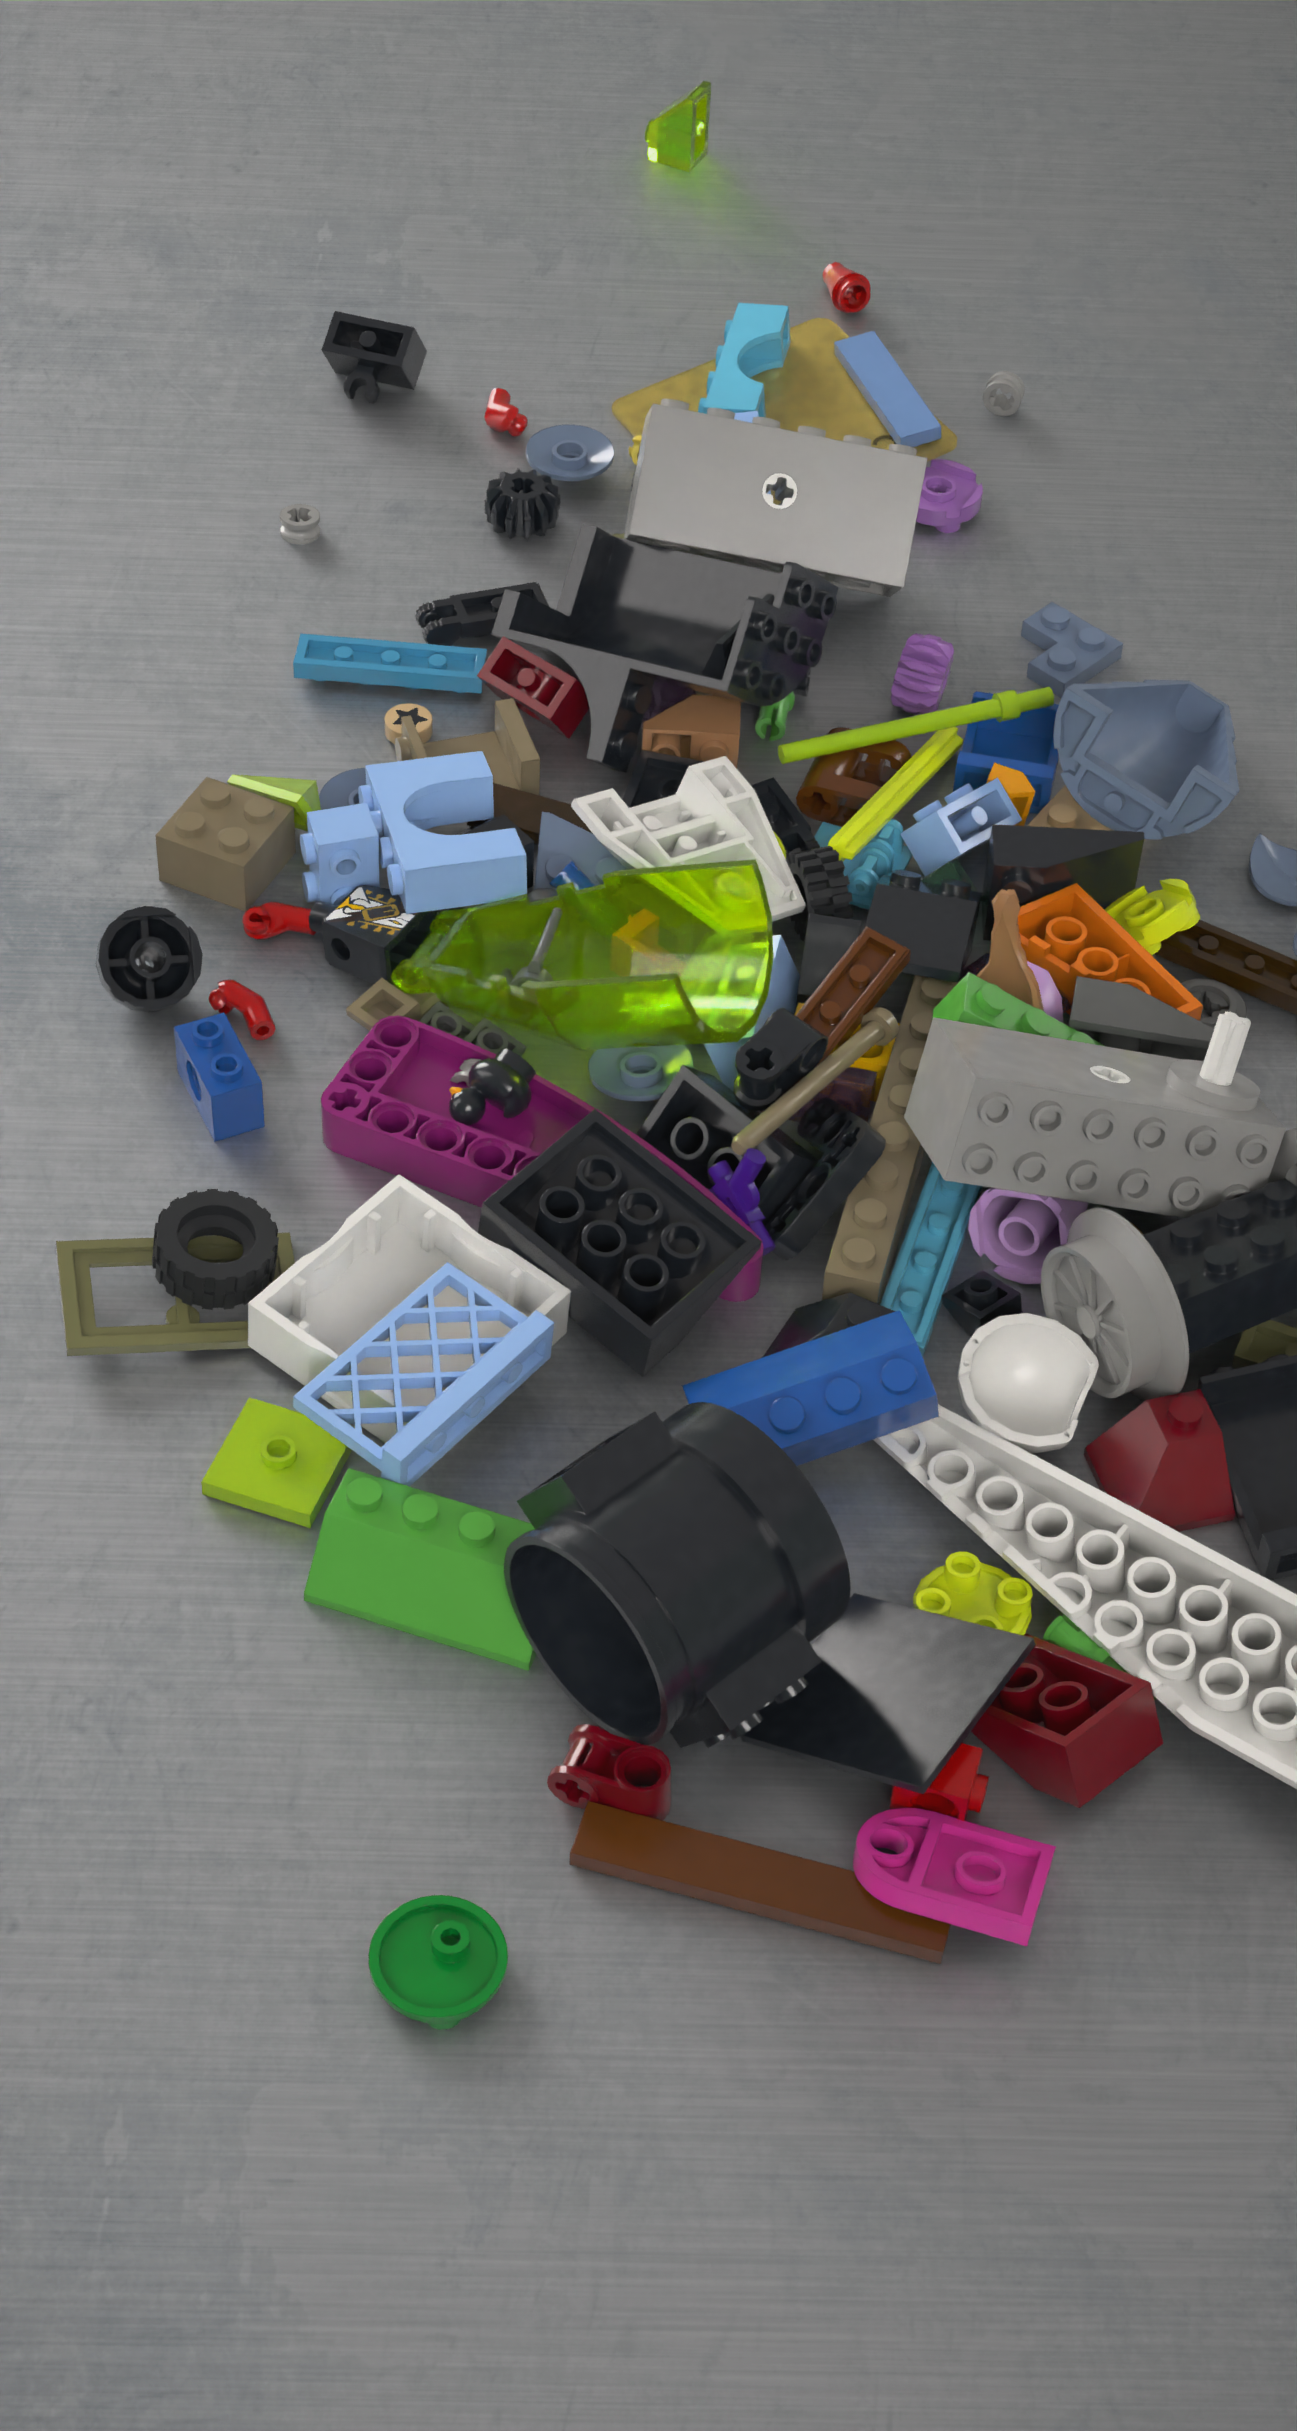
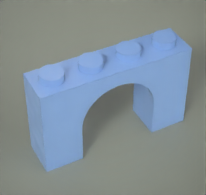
M483 751L365 765L366 785L358 787L359 803H367L378 833L380 865L382 868H387L391 895L400 896L406 914L527 898L526 852L515 828L463 835H443L425 831L442 825L494 818L493 775Z

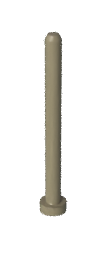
M882 1007L872 1008L863 1016L859 1031L733 1137L732 1150L738 1155H744L747 1149L757 1147L874 1045L885 1046L891 1042L899 1032L898 1022L894 1015Z

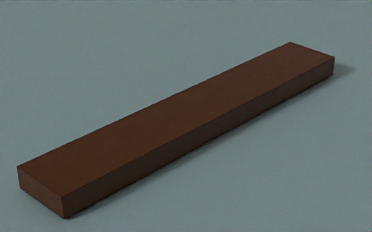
M588 1801L570 1851L569 1865L938 1964L942 1962L951 1924L900 1910L883 1903L872 1896L861 1885L855 1872L852 1870Z

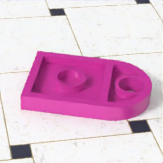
M896 1808L872 1816L861 1826L853 1854V1869L861 1885L872 1896L887 1905L1027 1946L1056 1846L925 1809ZM876 1848L891 1849L898 1854H885L876 1850Z

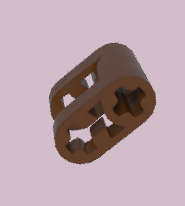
M837 727L831 729L826 735L851 729ZM892 740L815 757L797 793V806L809 818L843 827L911 758V753L901 742ZM864 754H867L868 756L866 760L861 761ZM885 759L890 761V767L886 766ZM843 798L847 799L844 805H840Z

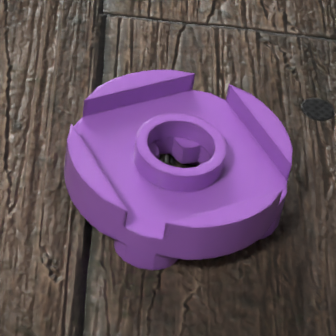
M932 459L930 467H926L916 522L934 526L943 533H953L960 529L961 523L972 519L981 508L983 494L982 483L980 485L976 483V474L973 470L958 462Z

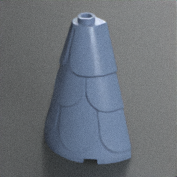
M1144 680L1143 682L1077 683L1066 688L1057 709L1053 734L1054 749L1058 750L1059 761L1063 770L1061 777L1077 803L1102 825L1114 831L1144 832V839L1161 840L1163 837L1184 833L1189 834L1216 818L1239 793L1235 766L1237 758L1233 745L1236 737L1230 708L1227 704L1189 680Z

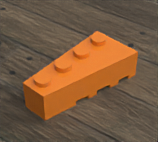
M1077 883L1020 907L1018 914L1019 934L1027 961L1048 970L1062 996V1008L1067 1014L1070 1015L1076 979L1079 976L1130 984L1200 1021L1203 1005Z

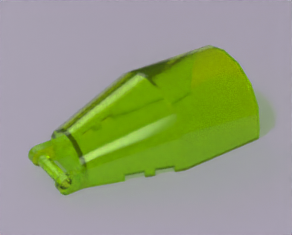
M756 859L618 870L603 874L604 884L577 891L573 882L559 885L556 889L557 896L530 902L527 894L468 909L441 911L431 922V932L410 959L402 960L392 972L391 978L395 987L404 993L434 992L437 998L448 1006L483 1018L485 1017L486 1019L577 1050L738 1042L756 1025L768 997L774 958L772 915L763 878ZM559 907L562 910V916L543 964V968L551 974L553 981L534 982L527 980L521 987L508 985L505 976H502V970L505 968L510 969L514 978L521 968L529 966L553 909Z

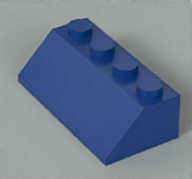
M900 1310L682 1385L688 1404L696 1402L712 1403L739 1414L769 1436L796 1466L939 1417L935 1388L919 1346Z

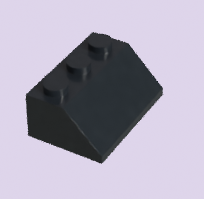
M682 1065L636 1135L680 1166L706 1189L710 1190L715 1183L708 1173L709 1168L720 1161L726 1160L732 1171H735L744 1155H738L732 1150V1139L761 1113L741 1106L736 1101L733 1091L715 1076ZM779 1128L754 1148L761 1151L766 1157L765 1164L754 1180L760 1195L758 1206L765 1217L762 1221L764 1226L767 1225L772 1216L819 1161Z

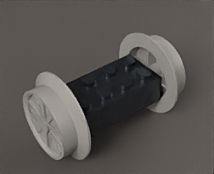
M1297 1128L1285 1131L1268 1183L1264 1187L1232 1200L1223 1201L1217 1206L1190 1217L1176 1220L1170 1225L1142 1235L1128 1220L1114 1211L1105 1208H1092L1076 1217L1069 1230L1067 1243L1052 1249L1047 1254L1041 1271V1293L1046 1317L1058 1321L1080 1335L1097 1357L1099 1367L1090 1387L1093 1392L1107 1398H1116L1130 1392L1144 1401L1178 1394L1182 1390L1187 1378L1190 1353L1297 1309Z

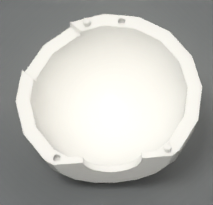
M1030 1313L999 1316L979 1327L962 1350L957 1373L962 1406L973 1423L1031 1454L1062 1449L1069 1444L1073 1437L1080 1409L1094 1381L1099 1363L1097 1357L1080 1335L1054 1319Z

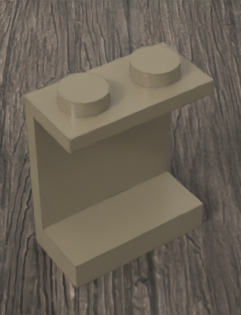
M514 698L495 701V731L422 743L411 715L401 717L402 737L395 738V751L398 761L483 751L493 775V783L536 795L540 794V757Z

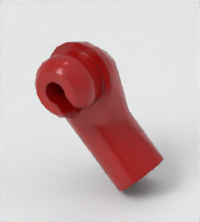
M502 388L493 389L489 395L484 418L486 424L497 432L508 431L513 437L520 436L528 424L527 417L518 413L519 409L510 404L511 397L506 390Z
M233 979L218 982L219 987L209 993L208 1000L215 1011L218 1010L219 1013L224 1012L225 1015H228L233 1008H236L242 1013L253 1039L265 1040L274 1034L276 1030L275 1024L261 995Z

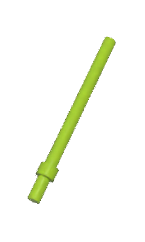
M1050 687L1016 693L1015 690L994 693L990 700L778 745V756L782 764H787L996 718L998 722L1019 718L1021 712L1053 706L1054 694Z

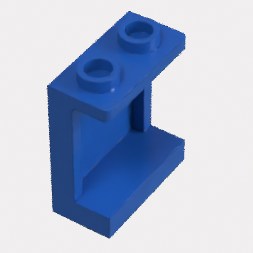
M976 691L973 693L971 703L990 700L993 694ZM1059 704L1021 712L1019 718L998 722L996 718L968 724L962 751H959L956 763L953 792L970 783L973 790L985 785L993 764L997 763L1025 774L1036 791L1029 813L1038 814L1051 800L1059 760L1058 750L1054 749L1053 739L1054 722Z

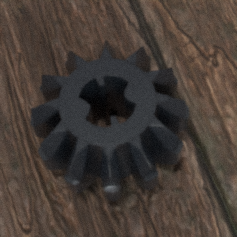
M517 468L515 473L500 472L498 479L489 481L486 499L484 500V512L487 515V522L493 524L494 532H507L509 539L515 536H523L528 540L529 536L533 534L545 536L547 529L556 527V521L559 517L560 494H558V486L552 484L551 476H538L536 469L530 472H522Z

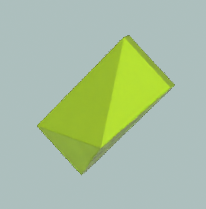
M232 774L227 780L229 785L294 807V822L297 829L308 832L307 812L321 810L317 780Z

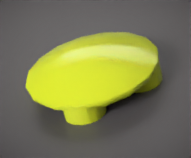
M958 1551L946 1558L945 1565L935 1568L921 1579L913 1595V1606L916 1609L1024 1636L1032 1619L1031 1601L1033 1594L1031 1586L1025 1580L1012 1577L1000 1568L980 1562L978 1557L972 1553Z

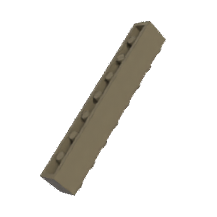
M919 975L914 976L900 1022L899 1032L893 1045L869 1124L885 1138V1148L877 1162L847 1197L825 1269L822 1300L851 1292L869 1301L881 1304L925 1152L923 1146L906 1122L904 1114L931 1027L933 1010L958 984L957 982Z

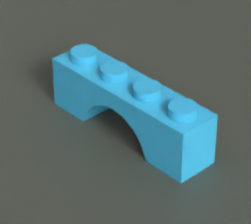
M738 303L733 320L726 321L724 332L725 344L719 345L717 348L716 371L709 372L707 398L700 399L698 412L707 414L708 408H720L734 413L758 411L759 417L766 418L764 384L751 378L761 372L783 367L791 342L789 306Z

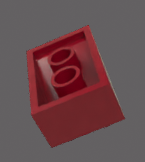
M1025 1633L1024 1636L1034 1638L1035 1647L971 1732L1034 1789L1080 1808L1163 1744L1151 1682Z

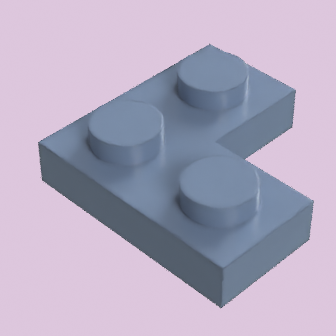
M1054 602L1049 603L1022 623L1021 636L1045 650V652L1028 663L1026 677L1044 688L1050 687L1053 693L1062 698L1068 686L1086 683L1121 658L1122 642Z

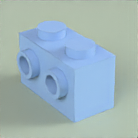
M996 778L975 790L972 789L970 783L962 786L944 797L947 803L944 807H942L939 800L927 805L913 814L917 823L900 835L926 877L990 841L992 824L1016 825L1022 821V818L1000 780Z
M367 803L307 812L308 833L300 835L303 860L305 865L309 864V872L302 873V885L306 901H315V904L322 901L337 906L358 886L380 887L379 838Z

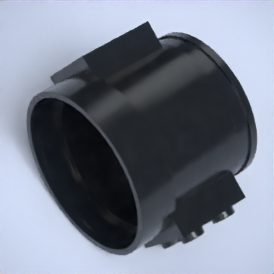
M706 1402L688 1404L664 1421H661L655 1411L608 1437L517 1500V1503L535 1530L525 1532L515 1539L507 1548L504 1558L505 1583L513 1610L530 1645L549 1674L567 1696L599 1726L613 1735L643 1745L654 1744L670 1732L680 1748L703 1741L706 1747L709 1748L729 1735L732 1739H736L754 1728L763 1720L759 1710L768 1706L773 1701H776L778 1705L784 1703L808 1686L809 1683L804 1675L822 1662L810 1645V1642L844 1615L849 1604L851 1591L848 1563L839 1535L822 1501L803 1473L787 1454L757 1426L725 1407Z

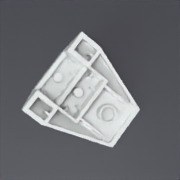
M726 756L688 766L676 794L629 808L616 791L611 788L576 798L571 804L572 809L595 837L624 867L727 937L801 913L806 906L754 788Z

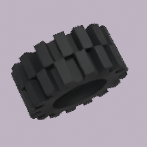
M826 846L791 853L786 857L788 866L806 903L803 912L790 916L791 921H795L794 929L797 934H800V939L805 942L810 913L845 919L853 918V909L849 906V902H853L852 893L848 892L847 885L850 884L848 875L844 876L845 866L842 860L839 861V854L836 850H833V847Z

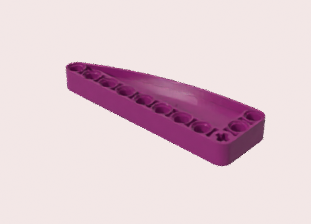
M396 1015L380 1019L372 1027L324 1090L321 1096L322 1137L326 1147L335 1153L396 1176L400 1174L409 1181L482 1208L483 1202L596 1108L536 1074L529 1083L531 1089L530 1104L518 1116L507 1119L504 1117V1111L485 1101L486 1111L478 1123L465 1125L457 1122L451 1117L449 1112V1101L452 1097L449 1089L451 1087L462 1089L469 1087L465 1081L457 1084L450 1081L455 1073L462 1071L459 1067L465 1060L494 1059L496 1054L422 1022ZM599 1111L762 1241L744 1221L680 1166L645 1140ZM761 1243L760 1249L727 1286L719 1298L732 1302H741L753 1298L758 1293L761 1283L763 1243Z

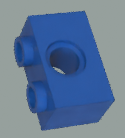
M225 1013L175 1026L174 1035L178 1073L214 1142L265 1127L262 1081Z

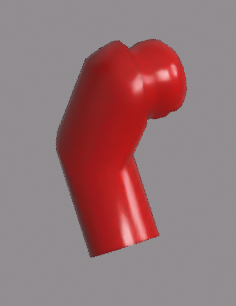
M273 901L249 908L242 918L245 933L256 940H267L287 931L309 935L316 934L309 927L311 909Z

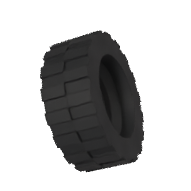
M207 1189L204 1192H197V1190L189 1192L187 1196L180 1199L177 1197L170 1202V1206L167 1209L163 1208L159 1214L158 1223H155L152 1256L153 1269H156L155 1277L159 1284L162 1283L166 1287L167 1293L172 1297L176 1296L182 1299V1303L190 1306L194 1304L202 1306V1309L213 1310V1308H223L227 1310L233 1309L236 1305H246L262 1292L269 1282L272 1283L279 1241L276 1222H272L270 1219L271 1214L266 1208L262 1209L257 1205V1201L250 1197L240 1196L238 1192ZM217 1235L240 1243L243 1247V1254L240 1259L232 1262L211 1263L190 1255L187 1246L190 1240L194 1238Z

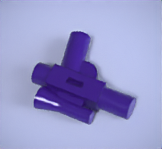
M749 1148L734 1172L726 1160L720 1161L709 1168L708 1173L715 1183L709 1191L759 1236L764 1247L763 1256L773 1251L776 1245L762 1222L765 1217L758 1206L760 1195L754 1180L765 1164L766 1157L758 1149Z

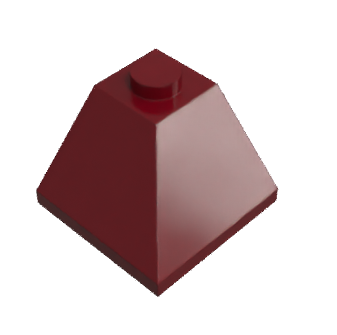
M1201 1389L1144 1401L1084 1449L1083 1455L1101 1491L1178 1532L1233 1521L1235 1510L1222 1431Z

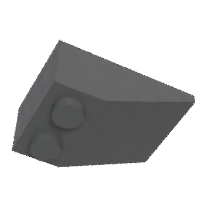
M1077 976L1069 1027L1087 1034L1093 1040L1107 1047L1178 1059L1204 1061L1214 1028L1130 984Z

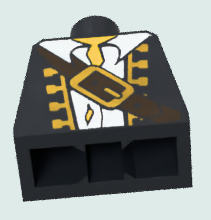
M368 885L358 886L337 906L322 901L317 902L312 907L309 915L310 929L323 934L325 959L331 966L371 984H375L383 978L394 985L404 973L440 940L437 910L406 914L400 896L391 895L390 889Z

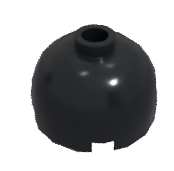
M142 906L125 911L107 926L98 942L96 968L101 985L114 1001L130 1010L156 1012L173 1007L190 993L201 975L203 954L197 934L190 926L187 927L181 919L175 917V913L166 908Z

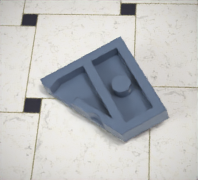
M542 812L534 889L553 888L557 890L549 883L572 860L603 893L606 890L611 893L608 896L610 900L612 887L618 882H636L637 875L624 867L594 834L550 812Z

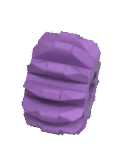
M915 633L909 637L902 650L894 675V682L891 688L892 704L902 708L905 712L915 715L936 711L940 701H942L951 672V665L954 659L953 645L941 640L940 637L930 634L922 635Z

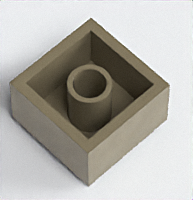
M206 777L155 835L159 880L246 912L296 853L294 807Z

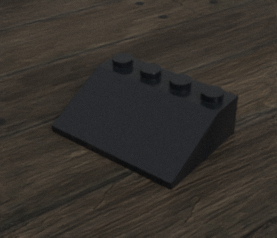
M596 1109L483 1202L478 1233L500 1246L509 1248L570 1289L569 1317L642 1377L684 1339L760 1249L762 1241Z

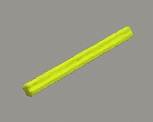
M957 727L938 730L829 840L828 846L833 847V850L838 852L839 861H844L845 859L852 860L961 748L963 738L957 735Z

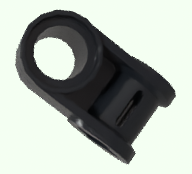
M785 1008L776 1010L766 1020L763 1027L742 1045L736 1053L735 1067L738 1076L734 1080L733 1087L736 1101L749 1110H766L818 1065L827 1049L828 1037Z

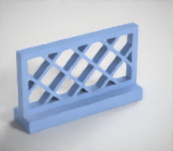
M447 1262L293 1396V1407L382 1471L381 1478L411 1486L551 1358L554 1322L537 1310L529 1317L525 1316ZM449 1285L467 1298V1306L435 1307L434 1297ZM477 1321H500L512 1330L504 1337L479 1338ZM469 1322L470 1338L438 1339L436 1323ZM428 1323L430 1340H396V1330L403 1324ZM472 1354L473 1365L466 1371L441 1372L439 1355ZM431 1355L433 1372L399 1373L398 1356ZM367 1357H390L392 1374L358 1375L357 1365ZM434 1388L435 1399L427 1406L402 1407L401 1389ZM393 1389L394 1407L360 1408L359 1391ZM351 1391L353 1408L328 1409L317 1400L326 1392ZM396 1423V1434L380 1447L362 1434L361 1424Z

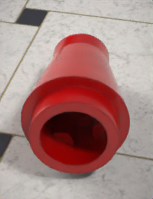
M837 262L829 264L824 269L823 281L828 287L834 306L839 311L855 313L862 310L868 304L871 289L870 283L864 275L845 268Z

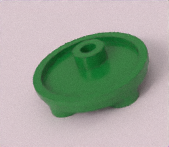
M447 1895L425 1896L400 1905L390 1912L379 1924L369 1947V1971L376 1990L394 2010L410 2019L428 2023L435 2029L447 2030L455 2027L461 2019L478 2012L498 1992L507 1971V1944L504 1934L495 1919L475 1903Z

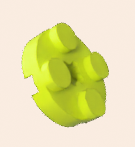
M1160 880L1159 882L1163 889L1151 893L1147 892L1145 886H1141L1115 900L1105 911L1143 948L1153 955L1161 948V941L1178 931H1184L1193 927L1200 920V914L1196 908V900L1189 885L1183 880Z

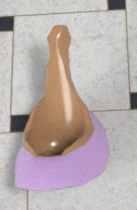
M1002 889L992 900L995 925L991 932L989 962L976 976L988 983L997 985L1003 991L1035 1008L1043 1010L1047 1015L1063 1023L1062 996L1048 970L1027 961L1025 950L1021 946L1018 925L1020 905L1016 892L1011 889L1007 891Z

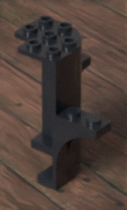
M582 524L556 610L523 593L505 589L491 635L499 639L504 636L526 650L562 658L571 666L584 687L590 708L591 735L586 758L610 769L627 773L630 759L634 756L637 749V736L644 714L651 703V691L654 681L756 706H769L778 703L792 693L803 680L810 667H815L819 663L822 656V640L828 621L833 617L836 610V595L839 587L801 565L789 561L785 563L782 573L618 538L596 526ZM767 593L774 594L772 605L762 600ZM740 620L722 680L702 676L703 669L716 642Z

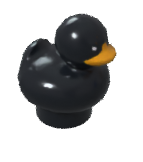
M502 1048L494 1059L477 1061L471 1067L468 1074L470 1087L463 1089L451 1087L449 1089L452 1095L449 1101L451 1117L465 1125L478 1123L486 1111L485 1101L504 1111V1117L507 1119L518 1116L530 1104L531 1089L529 1083L536 1075L535 1070L522 1057L505 1048Z

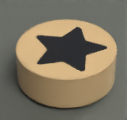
M412 703L399 704L392 707L386 712L384 718L386 738L395 744V738L402 737L401 717L411 715L421 742L426 743L431 738L433 732L430 711L421 705Z

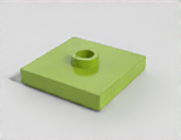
M249 1397L201 1481L202 1495L311 1528L352 1450L302 1413Z

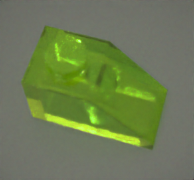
M701 82L669 104L654 119L649 121L645 131V141L648 142V160L690 173L708 154L711 82Z

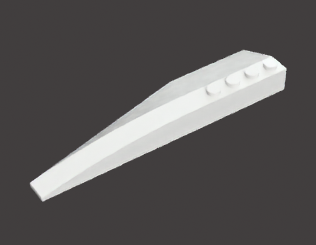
M939 1404V1417L873 1439L1099 1647H1102L1122 1668L1133 1676L1151 1682L1153 1696L1190 1730L1297 1789V1594Z

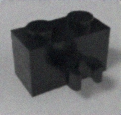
M334 311L322 347V352L334 372L347 376L343 389L348 399H354L356 390L360 386L365 385L367 386L365 397L372 404L377 401L380 393L377 382L414 390L427 353L414 327Z

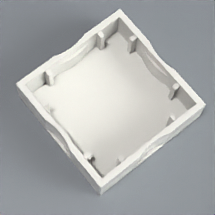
M398 1174L351 1214L329 1241L311 1253L302 1256L248 1303V1346L306 1386L447 1262L525 1316L529 1317L537 1310L554 1322L553 1346L567 1333L571 1290L509 1248L500 1246L481 1236L459 1214ZM448 1285L434 1297L435 1307L467 1306V1298ZM477 1321L479 1338L504 1337L512 1330L500 1321ZM469 1322L436 1323L438 1339L470 1338ZM428 1323L403 1324L396 1330V1340H430ZM472 1354L439 1355L441 1372L466 1371L473 1365ZM431 1355L398 1356L399 1373L433 1372ZM390 1357L364 1358L357 1365L358 1375L392 1374ZM434 1388L401 1389L402 1407L427 1406L435 1399ZM393 1389L359 1391L360 1408L394 1407ZM351 1391L326 1392L321 1396L322 1399L336 1409L353 1408ZM396 1423L361 1424L363 1428L384 1443L396 1434Z

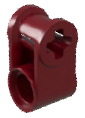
M581 1724L574 1727L569 1735L568 1743L570 1749L560 1766H556L551 1770L547 1779L548 1788L554 1796L562 1802L580 1809H585L588 1801L664 1821L671 1808V1765L669 1758L664 1752L654 1746L643 1745L610 1734L598 1726ZM647 1785V1786H650V1787L641 1788V1787H635V1786Z

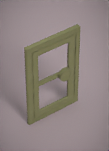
M290 1232L277 1234L279 1241L273 1281L295 1263ZM217 1235L194 1238L190 1240L187 1246L190 1255L211 1263L232 1262L240 1259L243 1254V1247L240 1243ZM154 1237L56 1241L67 1356L251 1348L248 1346V1321L199 1323V1312L194 1307L182 1303V1299L176 1296V1305L172 1306L166 1313L165 1325L96 1327L90 1268L152 1265Z

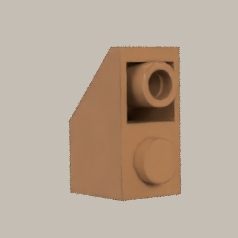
M693 694L643 722L642 750L700 761H708L726 756L737 769L741 702L719 696Z

